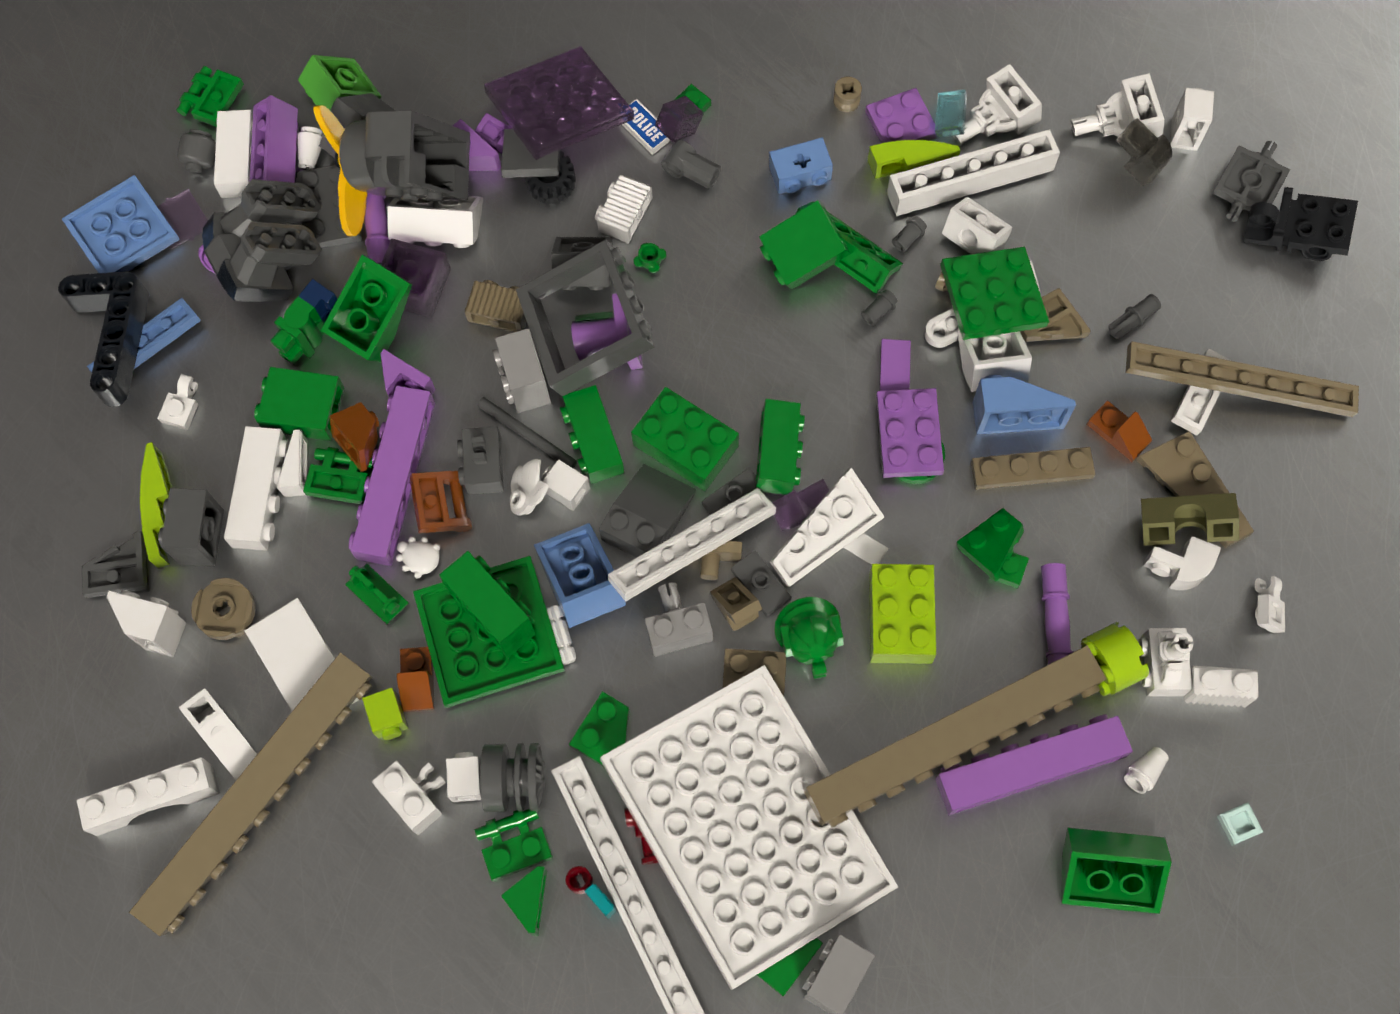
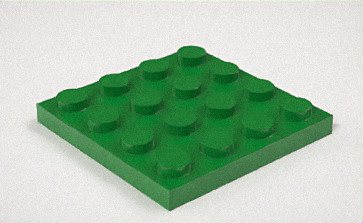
M531 556L491 567L490 570L495 577L494 580L500 577L511 590L510 594L515 599V603L520 599L532 613L531 617L535 621L532 626L536 635L509 658L500 651L448 593L443 582L413 591L445 708L565 671Z

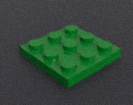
M1025 246L942 259L940 267L963 340L1047 327L1049 319Z

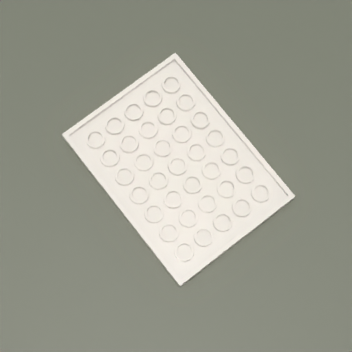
M765 665L600 757L603 766L731 990L898 888L897 883L853 811L847 813L848 820L831 828L829 823L823 826L820 825L803 791L806 787L831 774Z

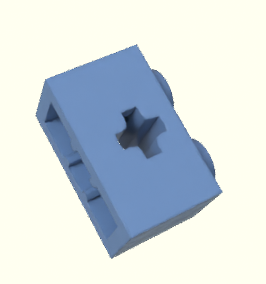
M823 137L769 152V169L778 194L785 192L794 193L801 188L811 185L820 186L832 180L833 164Z

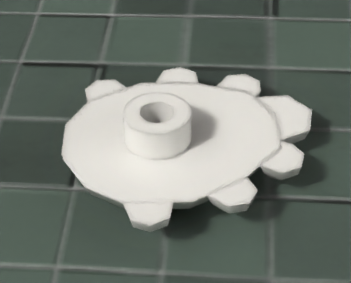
M410 536L408 542L401 541L398 543L397 550L401 554L396 556V560L399 562L403 561L402 570L405 572L410 570L414 573V577L418 579L422 575L432 572L437 567L440 559L439 549L441 547L440 544L435 543L432 545L429 543L426 536L422 537L420 541H417L416 537Z

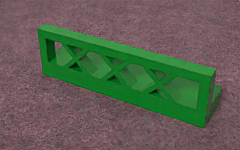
M810 202L804 206L799 207L796 213L803 210L804 208H806L814 202ZM829 213L851 252L850 255L834 265L877 294L882 291L890 275L899 271L903 263Z

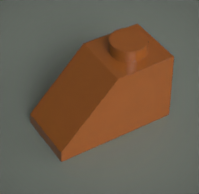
M360 402L330 415L329 418L332 437L358 469L363 472L367 470L378 442L377 427H379V421L375 413L368 411Z

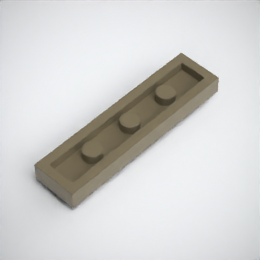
M1090 447L978 457L971 460L975 490L1093 479L1095 476Z

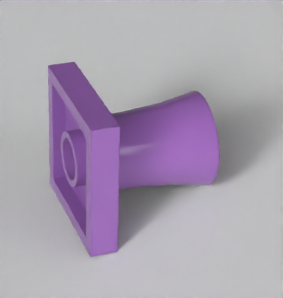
M617 293L612 294L615 318L572 322L573 344L580 361L632 334ZM642 355L627 362L631 370L643 368Z

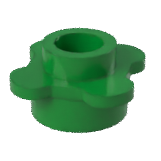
M643 243L638 251V256L634 258V265L638 268L644 267L650 273H657L660 270L659 265L661 261L666 258V251L653 243Z

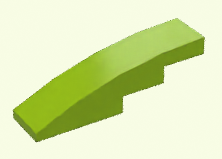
M153 442L146 444L141 470L140 512L148 560L159 569L170 565L166 551L160 547L158 535L160 528L164 527L165 515L163 505L165 499L169 498L172 485L161 451Z

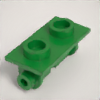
M367 563L361 568L356 565L349 571L351 579L345 585L386 624L409 604Z

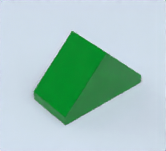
M537 866L501 895L528 933L533 936H539L547 879V869L542 866Z

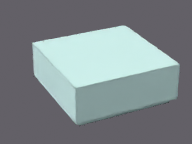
M1248 802L1217 816L1232 846L1263 833Z

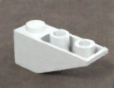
M204 688L178 708L230 774L237 780L257 753Z

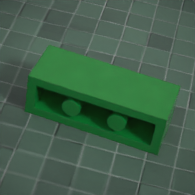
M593 385L562 396L565 406L560 407L564 423H570L573 432L568 433L573 450L578 448L580 450L582 458L577 459L581 474L584 476L588 475L591 484L624 474L623 462L597 386Z
M765 399L761 411L755 489L759 488L765 493L790 496L794 485L799 486L801 468L796 467L797 459H801L803 441H798L799 432H803L805 415L800 414L801 403Z

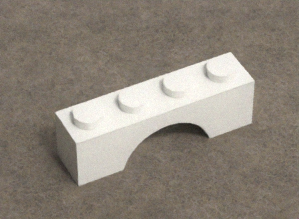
M198 758L77 799L76 801L83 831L99 836L128 826V823L133 818L151 810L171 805L192 804L220 793L213 765L203 758Z

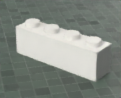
M245 426L224 534L225 541L232 548L268 551L269 541L274 539L275 526L273 518L274 513H278L280 508L277 484L290 441L281 429Z

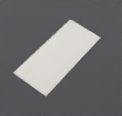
M862 533L843 547L871 565L879 564L889 549L865 533Z

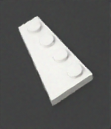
M848 468L771 559V565L786 587L793 585L884 518V515L852 468Z

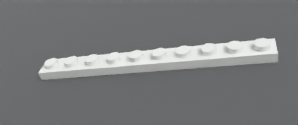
M580 756L551 770L667 1014H705Z

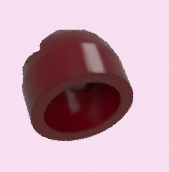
M576 866L568 871L565 881L567 887L573 893L585 894V890L593 884V877L585 867ZM580 874L582 875V878L585 883L583 887L580 886V883L576 877Z

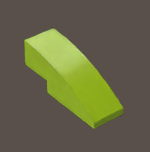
M928 140L892 141L870 146L867 161L874 178L877 179L959 156L960 148L957 145Z

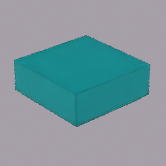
M592 884L585 890L588 897L607 919L616 913V907L596 884Z

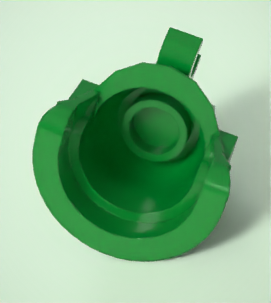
M803 597L785 606L776 619L775 637L780 646L783 647L786 657L793 656L799 663L811 665L814 679L826 677L827 670L824 661L834 656L837 647L844 646L841 619L836 607L829 601L819 597Z

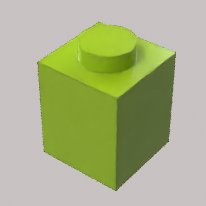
M392 687L362 698L372 732L378 739L391 740L399 737L402 734L401 731L409 729L404 712L402 711L399 695Z

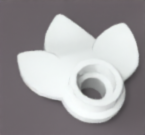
M533 459L524 466L519 465L512 475L510 508L516 515L530 514L535 506L542 501L548 490L549 485L539 481L540 459Z

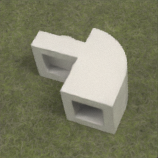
M1191 536L1183 546L1180 556L1154 546L1147 555L1144 566L1150 568L1156 575L1162 577L1171 576L1170 589L1188 590L1199 585L1213 570L1221 547Z

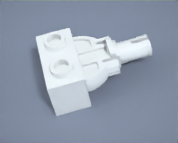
M1011 64L986 79L987 90L981 96L979 104L970 109L972 118L951 130V135L955 141L958 140L957 144L959 146L979 133L989 137L995 132L1004 133L1014 130L1019 135L1041 121L1042 103Z
M1150 73L1122 80L1121 92L1111 96L1107 103L1096 105V113L1071 119L1074 137L1098 130L1104 137L1115 135L1121 138H1132L1134 145L1162 138L1165 119Z
M1149 628L1138 641L1144 652L1140 657L1144 658V664L1147 663L1149 668L1148 677L1141 680L1142 687H1146L1147 696H1185L1192 690L1190 651L1193 649V644L1190 643L1193 642L1191 635L1187 633V628Z

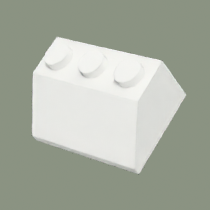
M468 196V200L443 197V201H428L425 198H418L417 202L401 201V197H395L387 206L388 239L397 240L400 244H412L414 241L425 242L428 246H440L442 243H450L457 248H467L473 245L478 238L483 197Z

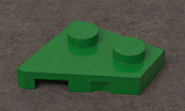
M1002 508L956 542L958 550L996 582L1001 577L1000 570L1005 560L1011 558L1014 552V545L1019 542L1024 533L1023 524Z
M602 691L570 741L569 746L603 766L600 757L626 743L629 707Z

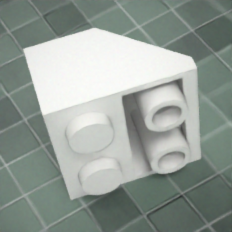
M122 590L120 594L109 591L107 599L124 634L146 650L174 657L186 626V622L178 616L179 612L168 607V602L151 597L150 601L139 599L140 595L128 590Z

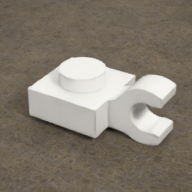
M181 374L177 383V394L168 392L157 418L161 423L185 430L189 429L199 405L196 400L192 399L198 388V383L193 381V377Z
M1271 576V585L1266 589V581L1257 578L1255 589L1261 594L1258 595V606L1255 609L1257 625L1272 633L1285 632V602L1280 600V592L1282 590L1281 579Z

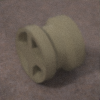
M842 77L835 84L833 102L835 107L842 112L854 111L860 105L862 86L856 78Z

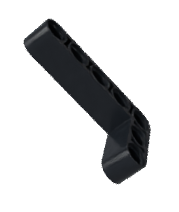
M132 272L67 276L59 283L58 291L74 311H106L91 374L90 387L105 405L109 407L120 406L127 400L149 301V293L138 277Z

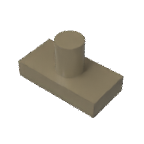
M728 541L699 558L702 559L700 578L717 580L720 561L739 562L742 559V542Z

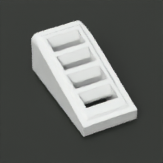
M293 430L277 484V489L285 497L305 496L303 490L308 475V440L300 430Z

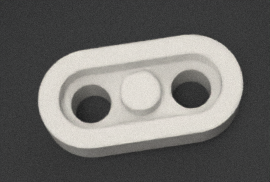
M953 308L928 321L925 329V339L930 345L942 348L959 340V326ZM941 332L944 336L937 337L934 333Z

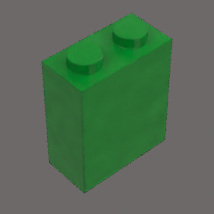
M819 200L759 236L763 243L760 246L761 252L767 261L772 260L777 268L773 272L778 282L782 286L786 284L791 289L796 288L851 254L828 211Z
M270 367L268 376H265L262 381L261 389L263 395L261 402L257 403L254 411V417L261 428L281 429L285 435H292L293 430H300L306 438L332 441L329 416L339 412L345 389L340 378L332 375Z

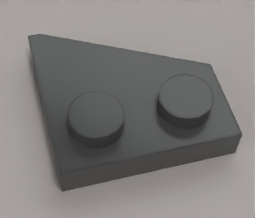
M142 531L133 533V538L121 546L117 547L114 545L106 550L101 557L93 558L82 565L83 596L91 598L107 595L109 591L121 593L122 590L138 591L147 589L146 546Z

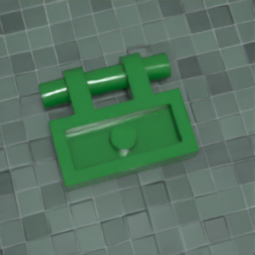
M203 66L200 72L195 73L191 80L192 85L188 92H184L180 97L179 101L181 103L176 110L179 114L186 116L189 110L193 109L191 114L194 119L217 127V111H228L244 83L241 78L218 69L211 78L210 76L213 71ZM202 89H203L204 92L202 93L201 97H198L199 94H200V92H201Z
M316 448L314 458L322 460L323 464L322 466L310 464L303 490L306 496L363 504L366 496L364 485L369 474L360 472L345 452L339 451L338 448ZM371 457V460H370V463H369V465H368V468H372V469H373L374 466H372V457ZM337 463L349 465L348 470L334 467Z
M530 808L521 812L515 810L513 815L497 821L495 818L488 820L486 825L475 829L478 841L491 837L493 843L492 846L481 850L492 881L553 859L543 828L540 827L530 831L528 822L539 818L537 811H531ZM518 826L521 835L503 841L501 832Z

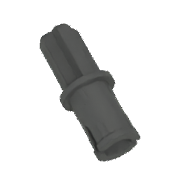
M1149 294L1134 307L1126 308L1125 313L1109 325L1110 335L1120 339L1133 328L1141 327L1145 319L1161 309L1159 299L1155 295Z

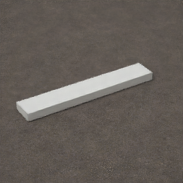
M756 488L608 574V581L626 602L776 514V507L759 488Z

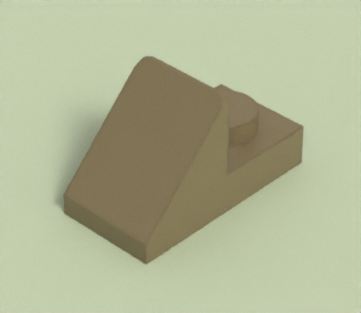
M736 577L710 591L713 600L734 631L759 617L758 612L762 610L759 600Z

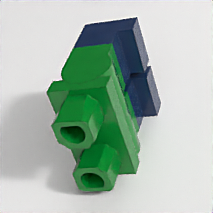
M314 279L307 284L284 314V319L279 316L274 322L279 330L270 342L279 349L278 353L292 365H295L303 354L308 358L315 354L314 349L321 344L324 335L321 329L338 300L333 292Z

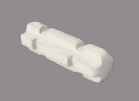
M559 605L548 607L547 613L563 665L573 663L576 659L574 647H571L572 640L566 620H562L564 617Z

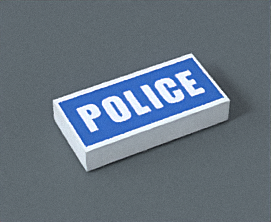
M638 99L616 114L617 121L652 155L673 140V134Z

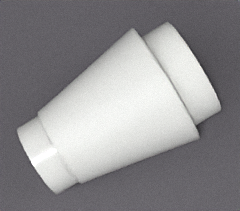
M304 126L297 134L299 168L304 170L315 169L322 150L319 147L322 139V130Z
M1153 747L1126 768L1127 774L1124 776V780L1127 785L1140 794H1144L1147 790H1152L1166 762L1169 760L1168 755L1161 748Z

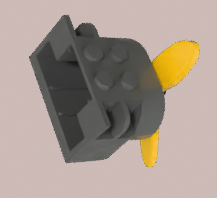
M314 106L313 110L316 120L326 139L336 151L334 160L336 166L340 168L338 181L339 215L341 227L347 236H357L362 229L367 193L377 196L401 197V201L417 202L418 198H425L428 201H443V197L468 200L470 132L412 110L366 113V120L354 121L344 129L326 106Z

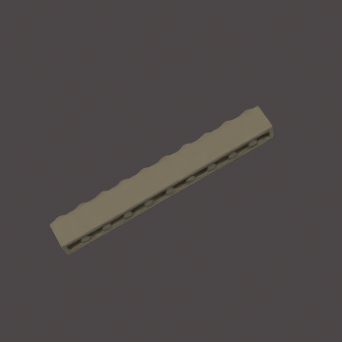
M1087 645L806 787L803 792L820 825L823 826L829 823L831 828L849 819L847 816L848 812L858 808L859 812L862 813L877 805L876 798L887 794L888 798H892L905 791L906 789L903 784L913 779L919 784L934 776L933 769L943 765L946 770L962 761L960 755L970 750L973 755H976L990 747L988 741L998 736L1003 741L1018 733L1017 726L1026 722L1030 727L1044 720L1046 717L1043 713L1054 708L1056 713L1073 705L1072 698L1081 694L1085 699L1099 692L1101 689L1098 685L1107 678Z
M340 652L129 913L158 936L166 935L168 932L173 934L186 919L182 914L189 905L195 907L205 896L207 891L204 887L210 879L213 878L216 881L228 867V864L225 862L232 852L238 854L247 844L249 838L246 835L253 826L259 828L270 814L267 809L274 800L280 802L291 788L288 782L295 774L301 776L312 762L308 758L316 748L322 750L332 737L329 732L336 723L342 725L352 712L349 707L356 698L362 700L372 688V685L369 683L372 677Z

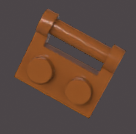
M458 471L411 474L410 484L418 533L466 532L472 529L471 519L467 518L463 489L459 483ZM443 484L450 486L455 518H449Z

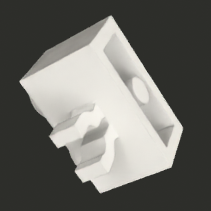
M396 760L376 777L372 783L409 828L419 835L442 815V812L427 795L429 791L440 788L446 782L439 776L435 781L427 782L421 787L427 781V776L434 770V767L427 763L421 769L419 776L413 779Z

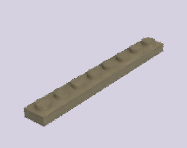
M1133 341L1127 346L1125 373L1353 417L1358 413L1359 386Z

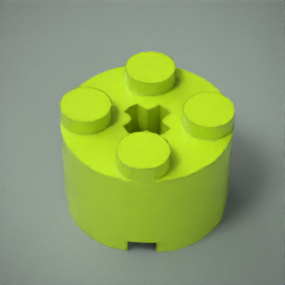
M1115 622L1081 640V648L1088 645L1107 678L1098 685L1101 689L1099 693L1102 696L1114 695L1147 678L1149 675L1148 664L1142 665L1139 656L1144 654L1139 642L1125 625L1118 627L1119 622Z

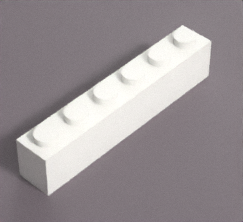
M1050 129L890 175L887 195L896 216L1054 171L1060 151Z

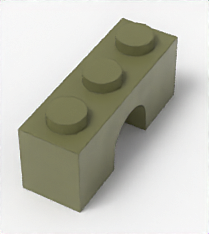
M1236 493L1141 499L1144 546L1175 544L1176 532L1187 526H1195L1204 530L1207 542L1239 540V512Z

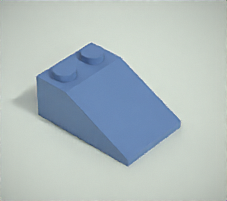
M989 375L980 379L972 402L977 435L1064 429L1076 407L1075 400L1019 379L1002 377L1001 375Z
M590 523L534 544L539 560L569 628L626 606L625 600L608 581V574L614 571Z

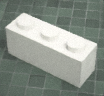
M251 109L217 111L214 185L222 198L242 197V192L250 180L253 125Z

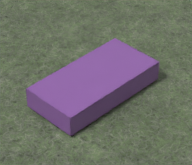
M881 340L879 391L910 390L911 340Z

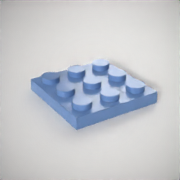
M135 175L62 218L98 273L128 272L180 240Z

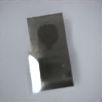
M1138 118L1131 121L1116 139L1131 156V159L1124 168L1142 186L1152 182L1173 156L1171 144L1164 134L1156 137Z

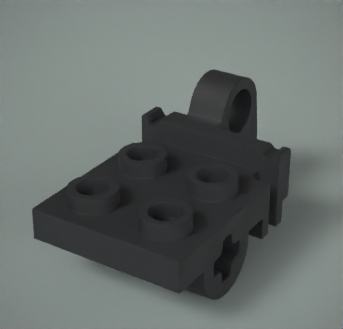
M1285 187L1280 211L1275 205L1267 202H1258L1252 205L1243 242L1277 246L1276 251L1280 252L1282 245H1287L1288 253H1291L1292 249L1302 250L1303 256L1314 261L1328 260L1332 254L1348 255L1358 205L1357 200L1299 193L1297 200L1291 199L1293 188Z

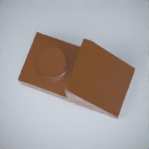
M1108 400L1087 422L1091 429L1131 462L1152 442L1151 436L1136 411L1128 417Z
M428 647L400 649V673H397V683L403 712L434 709L433 663Z

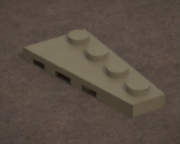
M1186 432L1147 451L1136 459L1143 468L1146 466L1155 475L1154 478L1163 487L1166 486L1176 497L1229 493L1191 432ZM1239 507V540L1220 541L1219 543L1224 548L1250 536L1254 532Z

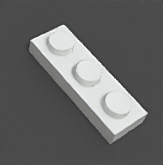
M1211 349L1204 353V356L1229 360ZM1188 385L1171 422L1197 436L1202 431L1221 391Z

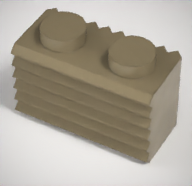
M484 280L483 282L474 281L464 311L467 321L513 332L524 330L527 321L516 289L519 287H501L496 282Z

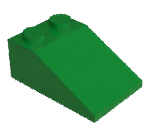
M362 254L321 331L366 360L382 362L380 353L383 349L388 351L396 336L412 284Z

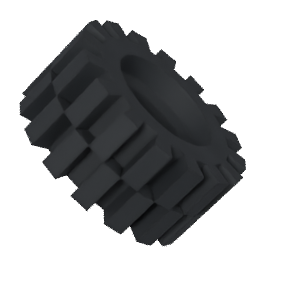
M560 151V178L554 182L545 183L539 177H524L527 190L535 200L539 197L540 202L545 203L546 199H549V204H554L555 198H558V201L561 202L564 201L563 195L567 198L571 195L570 190H574L576 178L574 166L569 156L565 157L564 152Z

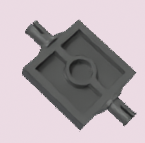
M1266 141L1261 153L1250 151L1242 146L1237 147L1212 193L1232 204L1229 212L1226 214L1228 220L1236 212L1231 221H1237L1242 210L1250 211L1255 203L1267 202L1272 204L1291 170L1278 164L1271 158L1277 148L1275 142L1270 150H1268L1272 141Z

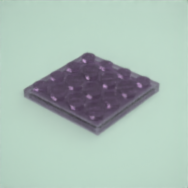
M581 46L484 84L486 95L535 160L634 120L633 109Z

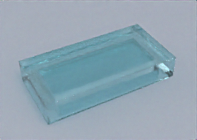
M966 89L938 93L935 124L937 138L963 135L965 133Z

